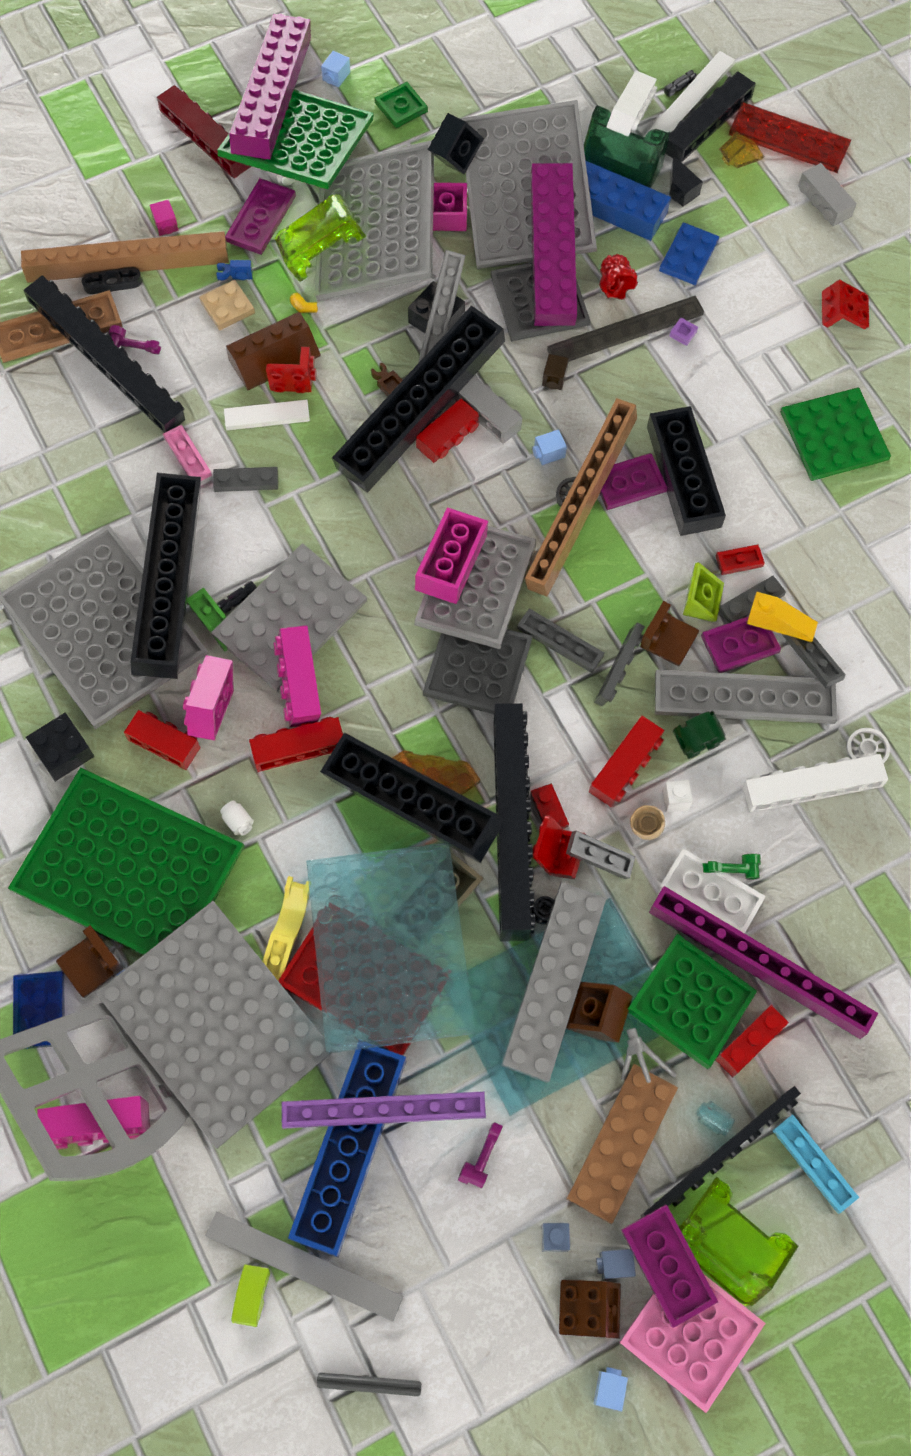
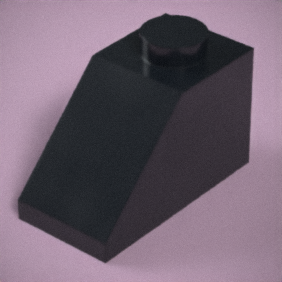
M675 157L670 171L669 195L675 202L684 207L700 195L703 181Z

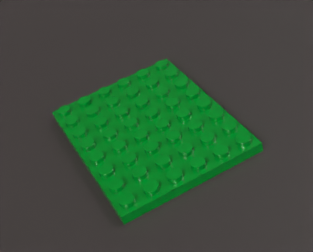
M80 767L8 889L86 928L91 925L96 933L144 955L204 907L216 900L245 846L237 840Z

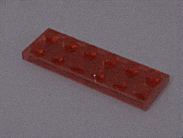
M744 102L728 134L815 166L822 163L827 170L838 173L851 143V139Z

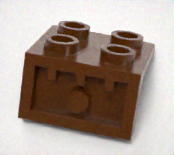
M663 601L644 633L640 647L676 666H680L696 639L699 630L673 617L669 613L671 604Z
M91 925L83 930L86 938L56 960V963L83 998L123 970V967Z
M561 1280L559 1334L620 1339L621 1283Z

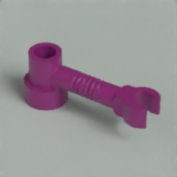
M117 325L110 326L108 334L117 347H133L143 349L152 354H160V342L156 340L139 341L125 338L126 330Z
M495 1122L492 1123L481 1150L482 1152H480L478 1157L479 1159L475 1165L469 1162L464 1163L458 1181L466 1185L470 1183L481 1189L483 1188L488 1176L483 1171L501 1133L502 1125Z

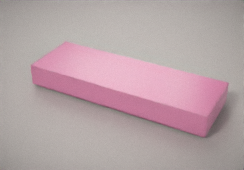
M182 424L163 433L164 439L187 476L201 477V481L212 476L210 469Z

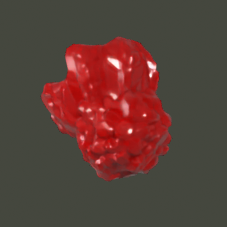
M608 255L602 261L600 268L602 277L599 285L607 298L623 300L626 298L627 291L635 289L638 285L637 273L635 269L631 268L630 262L623 255Z

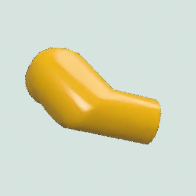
M299 293L291 295L290 303L298 312H318L317 302H306Z

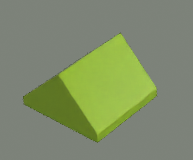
M699 562L695 563L690 578L683 615L716 622L724 582Z

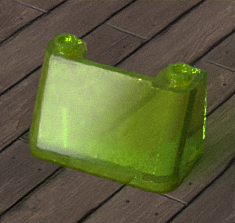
M332 194L286 228L280 230L275 237V242L287 268L301 282L308 277L306 268L312 267L311 259L342 238L346 243L349 241L348 238L351 237L359 242L366 235L344 198L340 194Z
M716 1177L682 1219L678 1227L700 1268L739 1302L746 1306H753L772 1290L799 1246L784 1233L775 1232L771 1236H767L729 1203L733 1193L727 1183Z

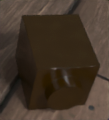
M548 354L542 386L549 389H563L569 358Z

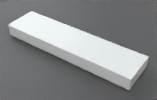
M307 400L224 409L226 431L310 421Z

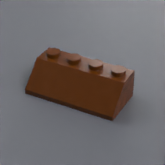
M300 312L226 345L229 362L248 391L268 381L266 373L267 364L300 365L301 347H310L311 356H314L315 359L321 356L310 327Z

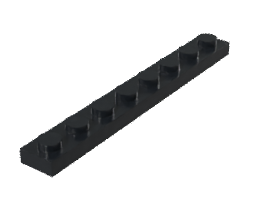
M795 1086L790 1088L641 1214V1218L663 1205L669 1206L672 1204L674 1208L686 1199L684 1193L689 1188L693 1191L699 1188L705 1182L702 1177L709 1171L714 1175L724 1166L721 1162L727 1156L733 1159L743 1150L740 1147L742 1143L746 1140L751 1143L761 1135L759 1129L766 1124L770 1127L779 1120L780 1117L777 1114L782 1109L788 1112L798 1103L795 1098L801 1094Z

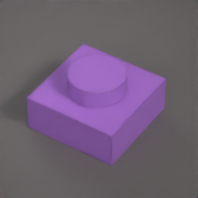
M680 318L670 331L669 337L687 346L697 333L698 327Z

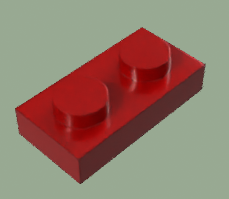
M759 544L721 551L716 554L721 575L761 568L765 564Z
M552 783L530 791L531 798L542 822L545 816H552L562 829L569 827V822Z

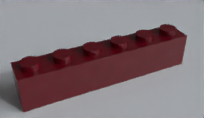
M173 85L157 96L160 112L233 179L252 167L218 156L217 149L229 133L225 131L221 124L216 123L208 112L205 113L196 101L193 102L184 90H180L176 85Z

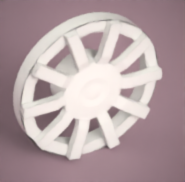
M861 728L853 732L849 737L846 750L850 760L866 753H872V755H877V752L885 753L884 758H882L884 764L890 754V745L887 738L878 730ZM864 733H872L869 738L865 739ZM860 734L862 742L858 741L854 737ZM874 735L879 737L880 740L877 742L873 740ZM851 742H855L859 747H852ZM883 742L885 749L878 748V745ZM851 750L859 751V753L853 755Z

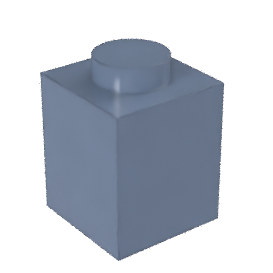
M543 1223L541 1225L542 1252H568L570 1250L569 1223Z
M631 1249L602 1251L599 1253L600 1258H596L597 1274H602V1280L636 1276L634 1255Z

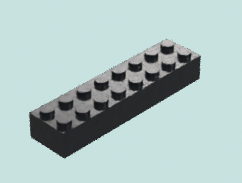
M345 732L320 771L332 782L479 863L483 860L505 823L498 814Z

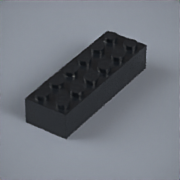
M691 406L650 413L647 430L661 475L667 486V495L680 536L722 528L726 514Z

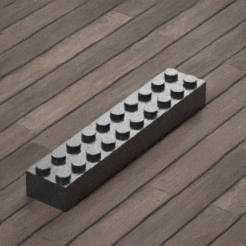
M471 305L332 457L336 469L368 493L416 440V436L432 423L505 342L504 328Z
M157 472L130 661L131 675L178 679L201 494V477Z
M523 703L495 704L493 718L496 814L505 822L497 834L500 942L529 941V936L534 934L535 913H530V910H533L534 890H530L534 874L533 867H529L533 857L532 844H528L530 842V835H532V823L527 821L531 813V799H526L529 797L530 776H528L529 754H527L528 733H526L527 711H523Z

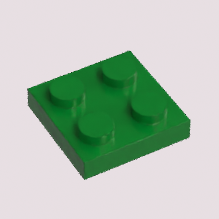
M407 81L375 97V104L395 128L428 112L426 103Z

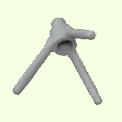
M636 1027L626 1030L629 1038L627 1040L629 1047H627L621 1080L626 1079L632 1055L637 1054L646 1082H651L642 1052H646L672 1077H676L677 1074L648 1048L645 1042L642 1041L641 1036L638 1037Z

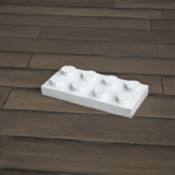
M683 848L659 889L662 890L664 886L745 933L766 896L727 873H703V863L708 862Z

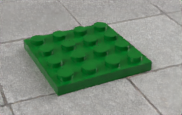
M859 387L781 408V415L811 481L888 461L891 457Z
M677 934L631 1002L628 1012L708 1070L730 1037L757 990Z

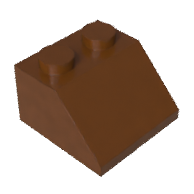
M580 982L566 1029L598 1040L619 1043L633 996L616 985Z

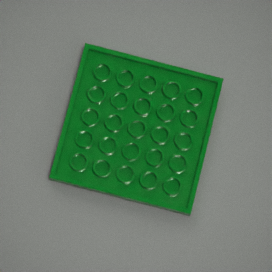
M294 89L270 160L231 154L229 134L217 149L218 156L328 190L372 123L374 113Z

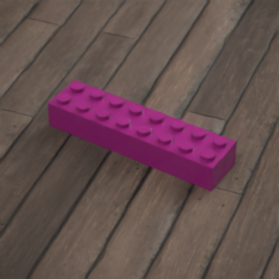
M532 163L530 178L534 326H575L577 319L573 163Z

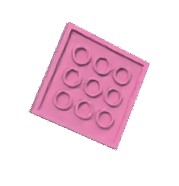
M705 1276L718 1303L672 1328L653 1293L619 1343L704 1413H707L766 1323Z

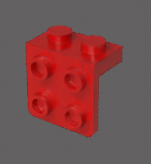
M840 279L822 291V325L829 328L844 318L862 329L868 328L869 298L866 293Z
M301 347L300 365H266V373L271 391L279 393L284 391L312 393V382L316 381L317 371L314 368L315 357L311 356L310 347Z
M545 816L539 828L540 834L537 843L533 847V859L550 876L575 880L581 860L566 854L573 831L563 830L552 816Z

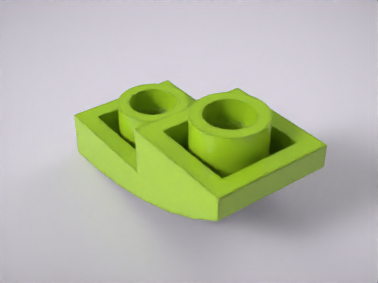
M244 1264L231 1318L232 1323L257 1327L265 1303L263 1296L270 1276L268 1268Z

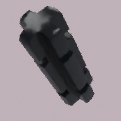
M689 70L665 86L664 93L671 97L675 92L688 86L696 78L697 74L693 70Z
M252 581L244 584V588H238L227 596L228 599L221 600L217 605L225 614L231 610L232 606L236 607L243 602L257 587Z

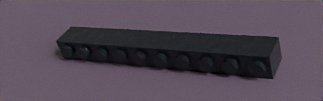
M42 275L23 290L27 301L164 433L185 421L183 412L185 409L182 404L177 400L174 402L170 398L169 392L164 387L160 388L151 374H145L140 364L136 360H131L121 346L117 347L108 333H102L98 324L93 319L89 320L81 307H75L70 297L66 293L62 294L52 280L48 281Z

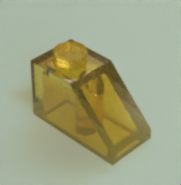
M738 132L719 148L723 154L722 160L725 164L736 168L757 162L765 157L754 141Z

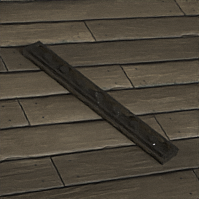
M695 295L547 346V351L549 354L567 357L569 361L671 327L676 325L680 318L688 321L700 317L704 314V310Z

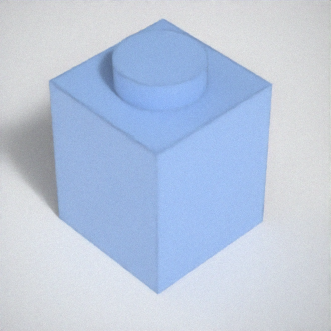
M332 51L321 66L322 80L328 84L340 87L350 73V58Z
M558 429L535 437V444L532 450L535 458H539L541 464L545 465L565 458L567 446Z
M606 1367V1372L599 1371L594 1405L622 1412L628 1380L627 1377L621 1376L622 1370Z

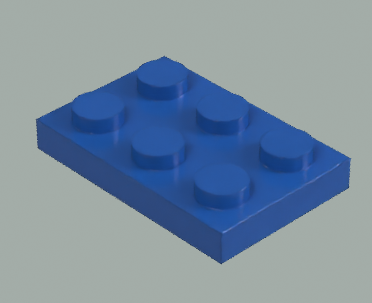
M683 222L660 265L659 271L696 286L720 236Z

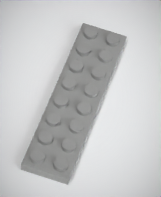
M656 670L655 715L695 717L708 711H714L717 718L835 724L837 722L836 684L825 688L817 678Z
M564 882L560 883L501 1066L546 1083L550 1081L606 898Z

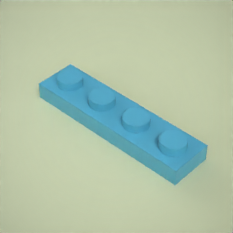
M793 1114L772 1130L838 1214L859 1198Z

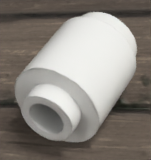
M234 800L230 801L220 810L222 819L234 835L243 836L252 830L254 821L240 803H236Z

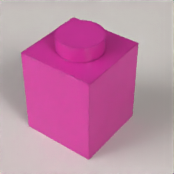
M169 199L150 204L152 217L159 236L179 231Z

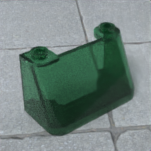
M597 105L592 113L583 145L585 160L651 188L664 164L669 133L659 129H652L645 137L632 132L629 137L606 128L611 112Z

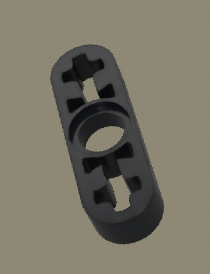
M135 267L88 273L82 278L84 291L88 294H98L109 290L112 292L139 287L142 283L140 271ZM109 278L117 279L113 284L107 283Z

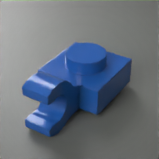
M230 260V264H217L218 271H223L216 273L217 280L223 281L229 276H232V280L253 279L251 260Z

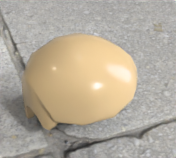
M643 805L637 808L630 818V826L633 833L643 840L655 839L664 831L666 822L664 814L654 806Z

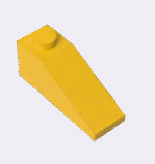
M756 592L747 624L812 642L818 622L778 597Z

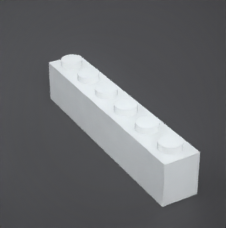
M635 71L614 106L606 128L628 137L632 130L636 131L658 87L655 86L657 79Z
M866 753L856 759L850 760L849 757L841 758L836 763L820 762L810 768L799 766L789 772L778 770L764 777L753 775L747 778L742 788L749 813L880 788L886 784L888 776L881 754L872 755V753Z

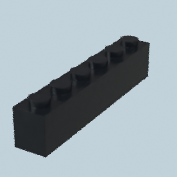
M739 71L732 77L729 76L720 88L717 87L708 99L705 98L696 110L693 109L684 121L681 120L672 132L669 131L663 139V152L674 159L676 157L680 162H683L752 98L756 83Z

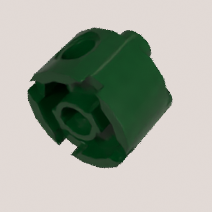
M714 711L702 713L685 721L686 724L683 728L681 725H678L673 729L681 750L688 759L698 756L706 747L708 751L712 750L726 740V734Z

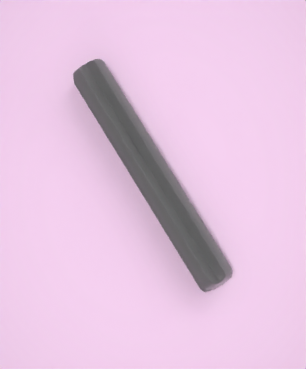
M319 1373L317 1377L318 1388L417 1397L421 1394L422 1386L420 1381Z

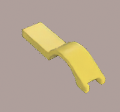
M288 876L284 888L285 893L281 912L276 926L271 932L262 961L277 980L280 979L288 966L295 940L305 916L312 884L306 881L305 885L293 882V877Z

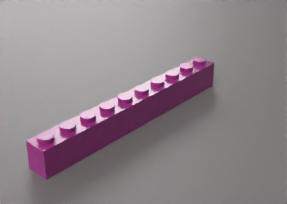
M665 886L649 911L651 915L859 1039L869 1033L879 1014Z

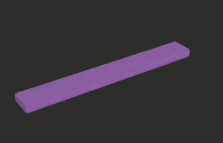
M485 1091L282 1102L283 1129L486 1118Z

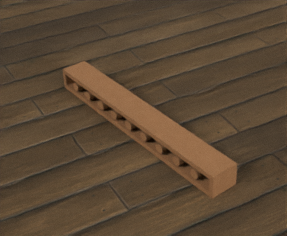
M224 231L21 250V267L27 283L34 282L42 275L49 281L81 278L88 273L135 267L140 272L229 263Z
M616 398L525 577L528 590L548 597L637 420L635 404Z

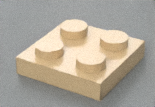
M236 280L199 296L201 304L219 331L255 314L253 305Z

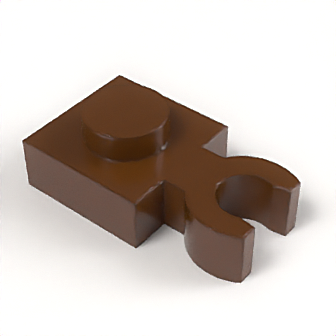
M380 363L379 368L381 372H376L372 368L371 376L378 380L377 386L388 397L403 380L394 370L388 373L386 365Z

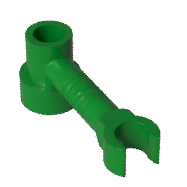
M744 854L742 855V864L708 861V863H703V873H744L747 880L759 879L761 855Z

